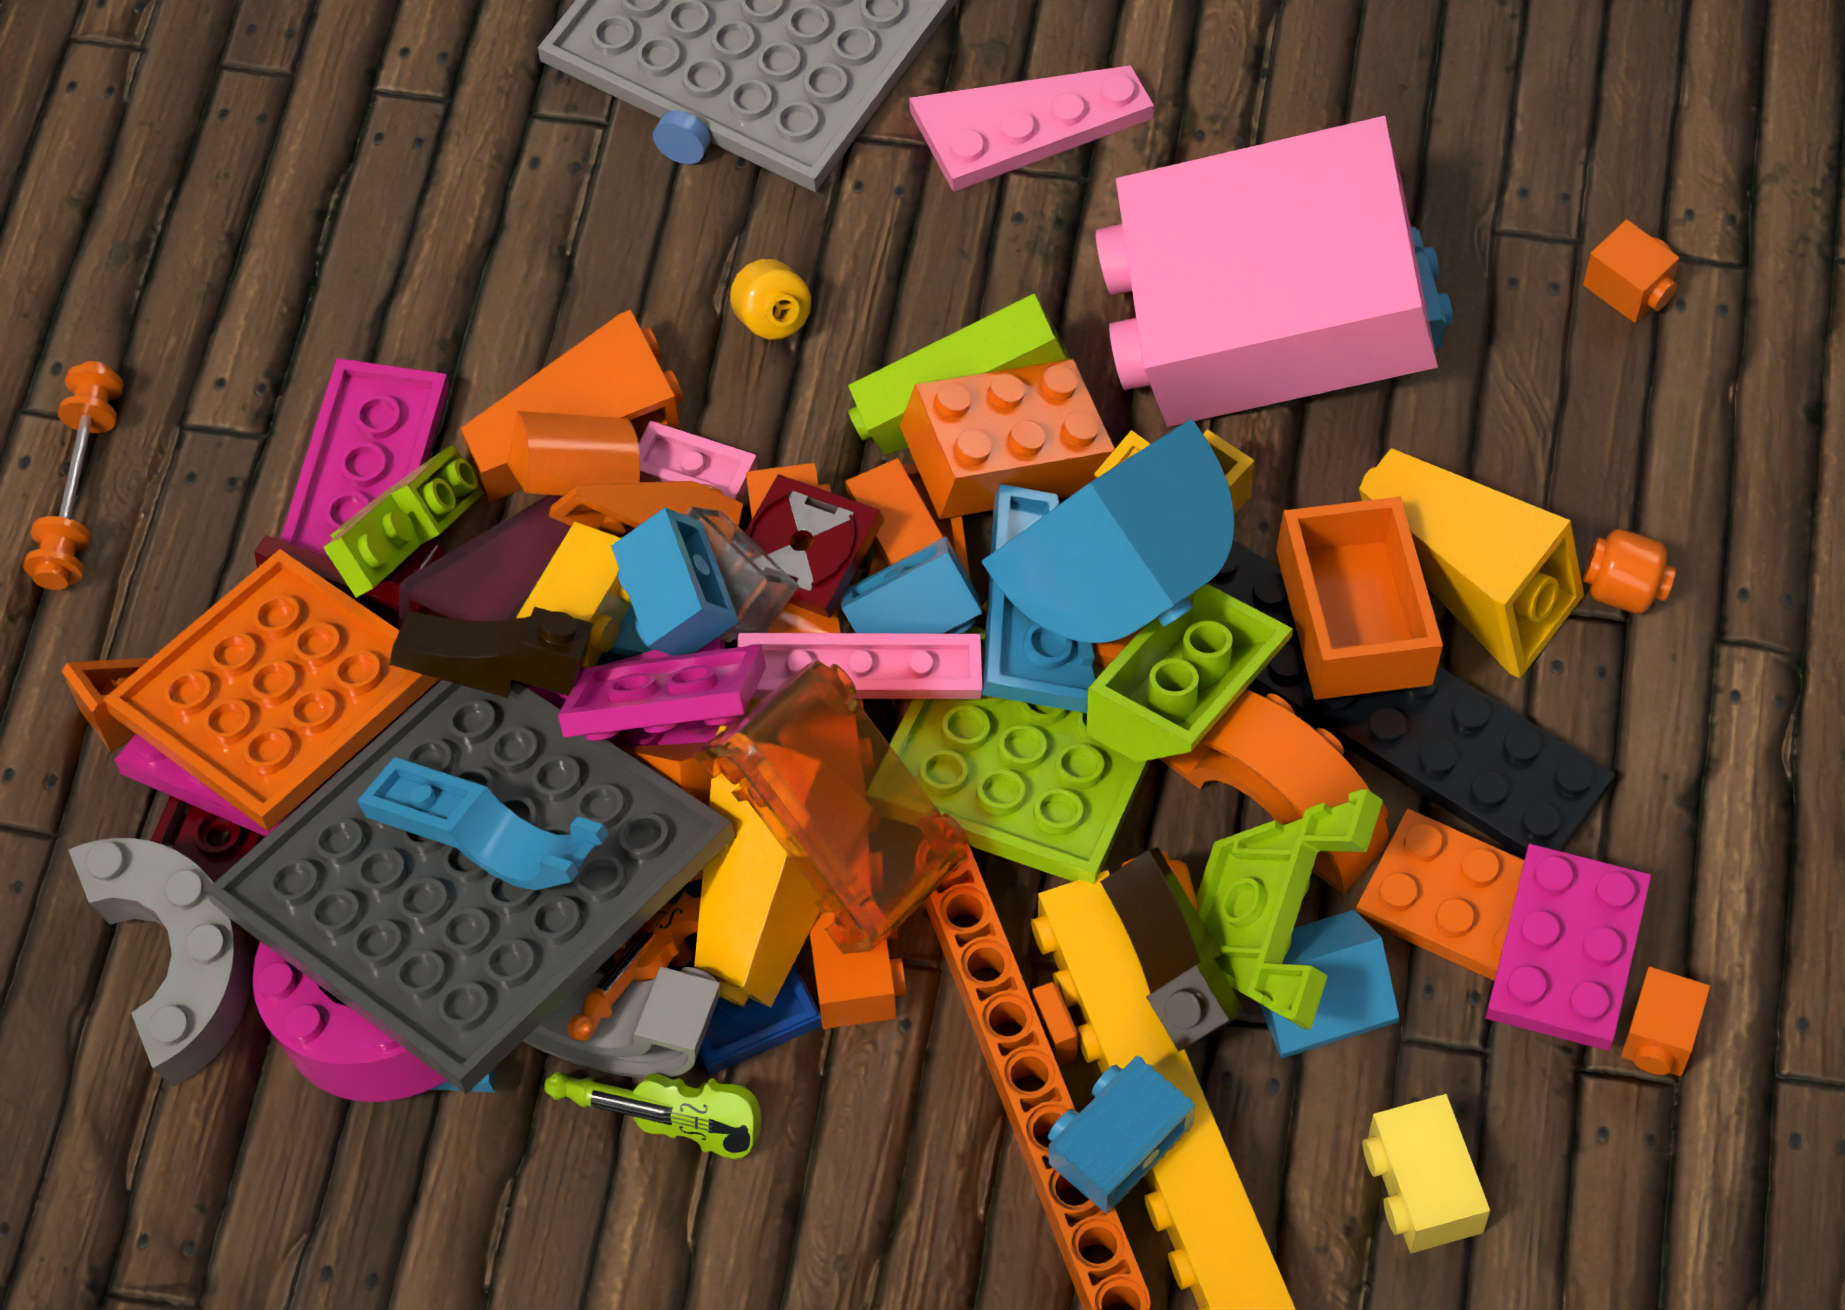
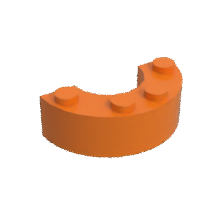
M1245 690L1191 752L1158 758L1199 789L1208 781L1214 780L1235 787L1251 797L1274 820L1283 825L1302 819L1307 808L1321 803H1325L1332 808L1349 802V793L1360 789H1368L1370 791L1360 775L1342 756L1344 748L1341 742L1325 729L1317 728L1314 730L1295 715L1292 707L1283 698L1273 693L1263 697ZM1382 803L1367 852L1319 851L1317 853L1312 872L1343 895L1389 845V832L1386 824L1389 812L1385 805Z

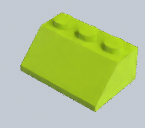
M1206 583L1188 596V599L1194 606L1192 609L1165 627L1161 625L1157 618L1146 624L1088 687L1086 735L1137 763L1191 752L1292 637L1293 628Z

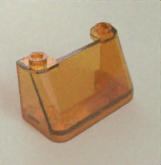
M814 661L805 665L745 712L744 715L740 716L693 753V755L711 779L723 773L733 785L740 784L731 792L738 802L746 800L749 802L820 897L814 903L820 912H834V921L824 930L842 954L870 952L889 937L967 859L963 846L968 843V838L955 819L946 813L941 815L853 696L856 694V687L848 674L837 664L833 663L828 667L820 661Z

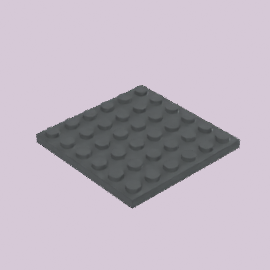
M441 680L206 890L210 902L227 917L467 1095L736 836L730 820L608 740H587L584 735L563 738L558 718L560 709L521 683L514 681L508 698ZM394 757L488 787L496 798L513 813L541 830L557 835L570 834V824L579 816L603 824L609 836L601 845H597L577 869L579 873L572 882L540 890H531L513 886L492 876L468 859L458 848L366 818L357 800Z

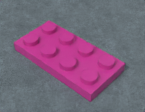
M336 358L280 540L329 558L323 546L332 540L330 535L383 492L427 462L450 387L447 374ZM396 568L384 579L392 580Z

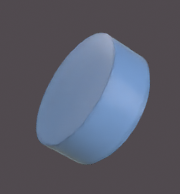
M684 111L666 112L653 131V141L658 150L667 158L682 164H695L699 162L711 142V136L705 124L696 116Z

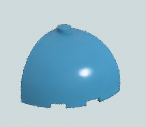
M1191 418L1088 483L981 562L994 582L1005 592V596L1013 605L1041 627L1064 638L1080 642L1104 643L1115 641L1136 632L1155 618L1165 627L1194 607L1188 596L1218 574L1225 564L1232 547L1234 511L1231 493L1222 467L1213 449Z

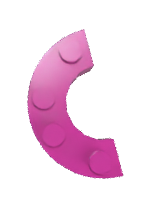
M260 941L253 968V990L258 1011L265 1025L293 1065L309 1082L323 1091L344 1099L362 1102H382L414 1096L447 1081L354 1010L339 1004V999Z

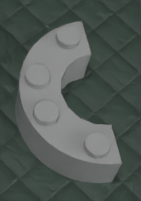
M110 838L84 843L68 849L89 904L109 924L138 919L157 922L168 931L172 955L166 979L154 996L131 1012L152 1068L174 1087L199 1072L215 1058L231 1038L242 1018L248 1002L252 981V954L247 932L210 902L206 890L214 882L192 860L172 848L142 839Z
M660 966L657 976L650 981H632L611 1007L613 1014L609 1018H601L593 1036L588 1041H577L569 1036L567 1025L573 1015L581 1014L585 996L587 993L592 992L606 974L598 968L523 1040V1042L548 1054L602 1072L635 1078H645L650 1073H658L668 1078L679 1076L689 1071L696 1061L721 994V984L707 972L696 968L684 967L681 971H676Z

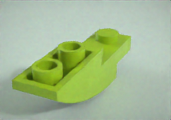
M453 444L419 466L362 508L330 535L332 540L323 548L357 598L375 588L421 544L440 535L485 492L478 483L475 469L466 459L462 458Z

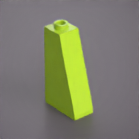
M1034 293L849 384L848 387L856 406L849 409L848 412L861 439L865 441L872 437L882 453L887 455L909 448L901 431L900 424L915 384L1070 360V357Z

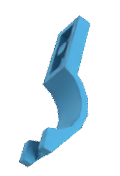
M394 757L357 800L366 818L458 848L468 859L492 876L513 886L531 890H540L572 882L579 873L577 869L597 845H601L609 836L603 824L579 816L570 824V834L557 835L541 830L513 813L496 798L488 787Z

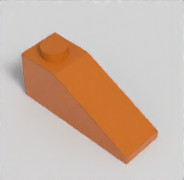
M694 481L578 484L551 506L549 517L569 526H572L575 521L622 538L665 507L702 522L721 571L725 568L733 553L743 503L723 495L721 490L712 485L699 484Z

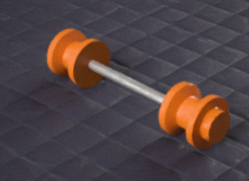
M86 361L81 365L71 367L67 371L65 385L74 396L67 397L60 402L58 417L64 424L78 430L61 509L59 516L41 517L33 522L31 537L40 545V548L27 553L24 560L23 568L25 572L33 578L37 585L50 590L65 589L68 585L76 584L82 579L83 564L74 556L75 553L82 552L88 548L91 534L84 525L70 518L89 433H105L114 428L117 413L108 402L118 399L122 395L124 386L121 377L109 365L98 361Z

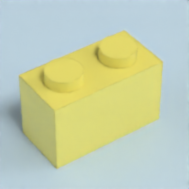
M1447 1094L1373 1114L1369 1136L1367 1139H1363L1362 1142L1364 1156L1372 1176L1382 1175L1389 1194V1197L1384 1198V1209L1389 1226L1395 1236L1399 1234L1404 1235L1410 1254L1484 1233L1490 1208Z

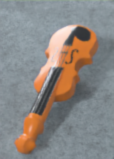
M702 879L688 882L632 935L626 949H618L613 956L614 964L592 992L587 993L585 996L581 1014H575L569 1020L567 1032L572 1039L588 1041L596 1031L601 1018H609L613 1014L611 1007L632 981L653 979L657 976L660 966L667 968L669 963H671L673 967H682L692 960L694 953L685 938L698 931Z

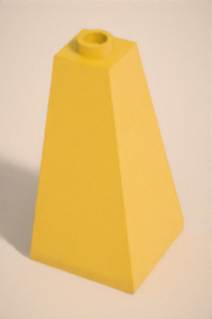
M1392 448L1376 467H1372L1365 474L1359 487L1362 501L1401 496L1426 587L1510 675L1521 679L1584 597L1571 520Z
M721 725L715 735L709 807L732 822L736 837L703 867L694 967L707 972L717 982H720L721 998L741 1007H744L748 998L771 1008L872 808L819 762Z

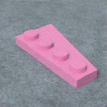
M1131 65L909 98L910 113L953 192L1153 119L1154 105Z

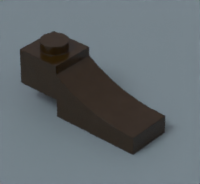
M535 606L531 616L501 621L456 620L409 610L393 644L389 665L504 698H508L514 681L569 696L578 680L585 661L593 623L573 618L563 612H552Z
M1158 847L1147 850L1100 881L1116 909L1140 961L1150 992L1146 998L1178 1052L1198 1044L1247 1013L1215 959L1223 954Z

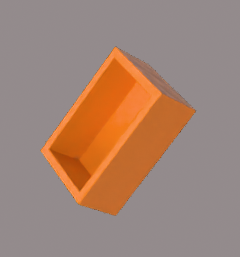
M1074 359L915 384L900 424L901 431L939 520L994 510V497L1000 484L1057 494L1058 498L1070 497L1096 479L1094 473L1115 450Z
M1401 496L1284 510L1276 554L1314 700L1433 685L1443 644Z

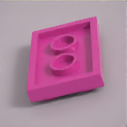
M762 644L585 667L558 713L563 738L584 735L585 739L595 741L610 738L621 730L644 727L646 732L659 733L671 730L681 722L704 720V723L707 725H722L739 718L740 715L745 714L766 669Z
M1529 844L1485 1019L1610 1051L1651 874Z

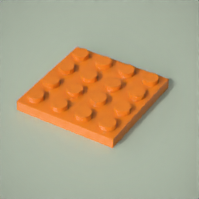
M279 549L108 694L103 701L107 704L111 716L269 832L440 679L389 665L393 644L399 630Z

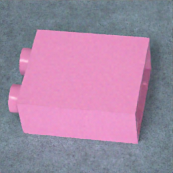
M1385 116L1116 178L1122 224L1096 229V243L1103 277L1109 294L1113 296L1132 291L1136 318L1109 324L1114 361L1124 391L1151 385L1167 427L1183 424L1191 418L1193 421L1438 368L1402 179Z

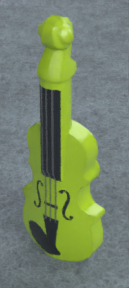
M554 1072L545 1080L544 1090L555 1100L569 1097L576 1104L584 1108L589 1106L632 1116L636 1124L644 1132L664 1134L670 1138L684 1136L696 1141L703 1152L712 1151L726 1158L739 1159L748 1155L757 1143L760 1135L761 1110L753 1093L740 1085L719 1084L713 1078H710L707 1083L701 1084L698 1088H692L687 1086L680 1078L672 1080L658 1073H650L645 1076L634 1091L597 1083L595 1078L592 1077L580 1080L561 1072Z

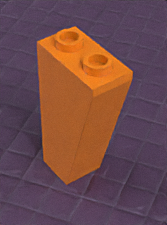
M631 309L614 317L460 428L468 460L477 473L478 481L489 503L523 490L507 465L517 411L628 418L635 429L638 443L650 421L675 429L680 427L676 404L683 402V395L679 383L672 370L662 372L657 362L658 359H661V352L656 338L650 327L640 329Z

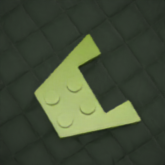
M1360 789L1349 793V802L1332 808L1325 803L1307 808L1302 819L1283 825L1274 820L1215 841L1196 896L1198 914L1223 954L1215 959L1230 986L1303 1029L1311 1030L1328 975L1313 966L1282 963L1291 946V935L1302 900L1310 887V875L1317 853L1319 851L1367 852L1383 803V799L1368 789Z

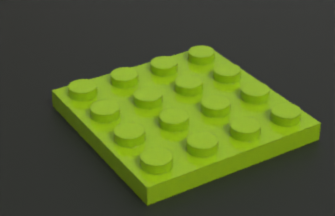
M973 625L961 634H980L983 677L986 629ZM1092 665L1095 680L1105 669ZM981 695L980 699H913L864 794V802L872 808V813L930 833L942 831L947 833L944 835L945 837L959 841L957 837L965 839L971 847L1073 882L1083 880L1095 884L1151 760L1137 763L1086 735L1087 713Z

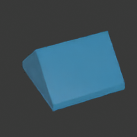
M1355 910L1293 929L1291 946L1282 964L1313 966L1328 975L1311 1030L1301 1028L1259 1003L1281 1059L1398 1023L1399 1014L1382 937Z

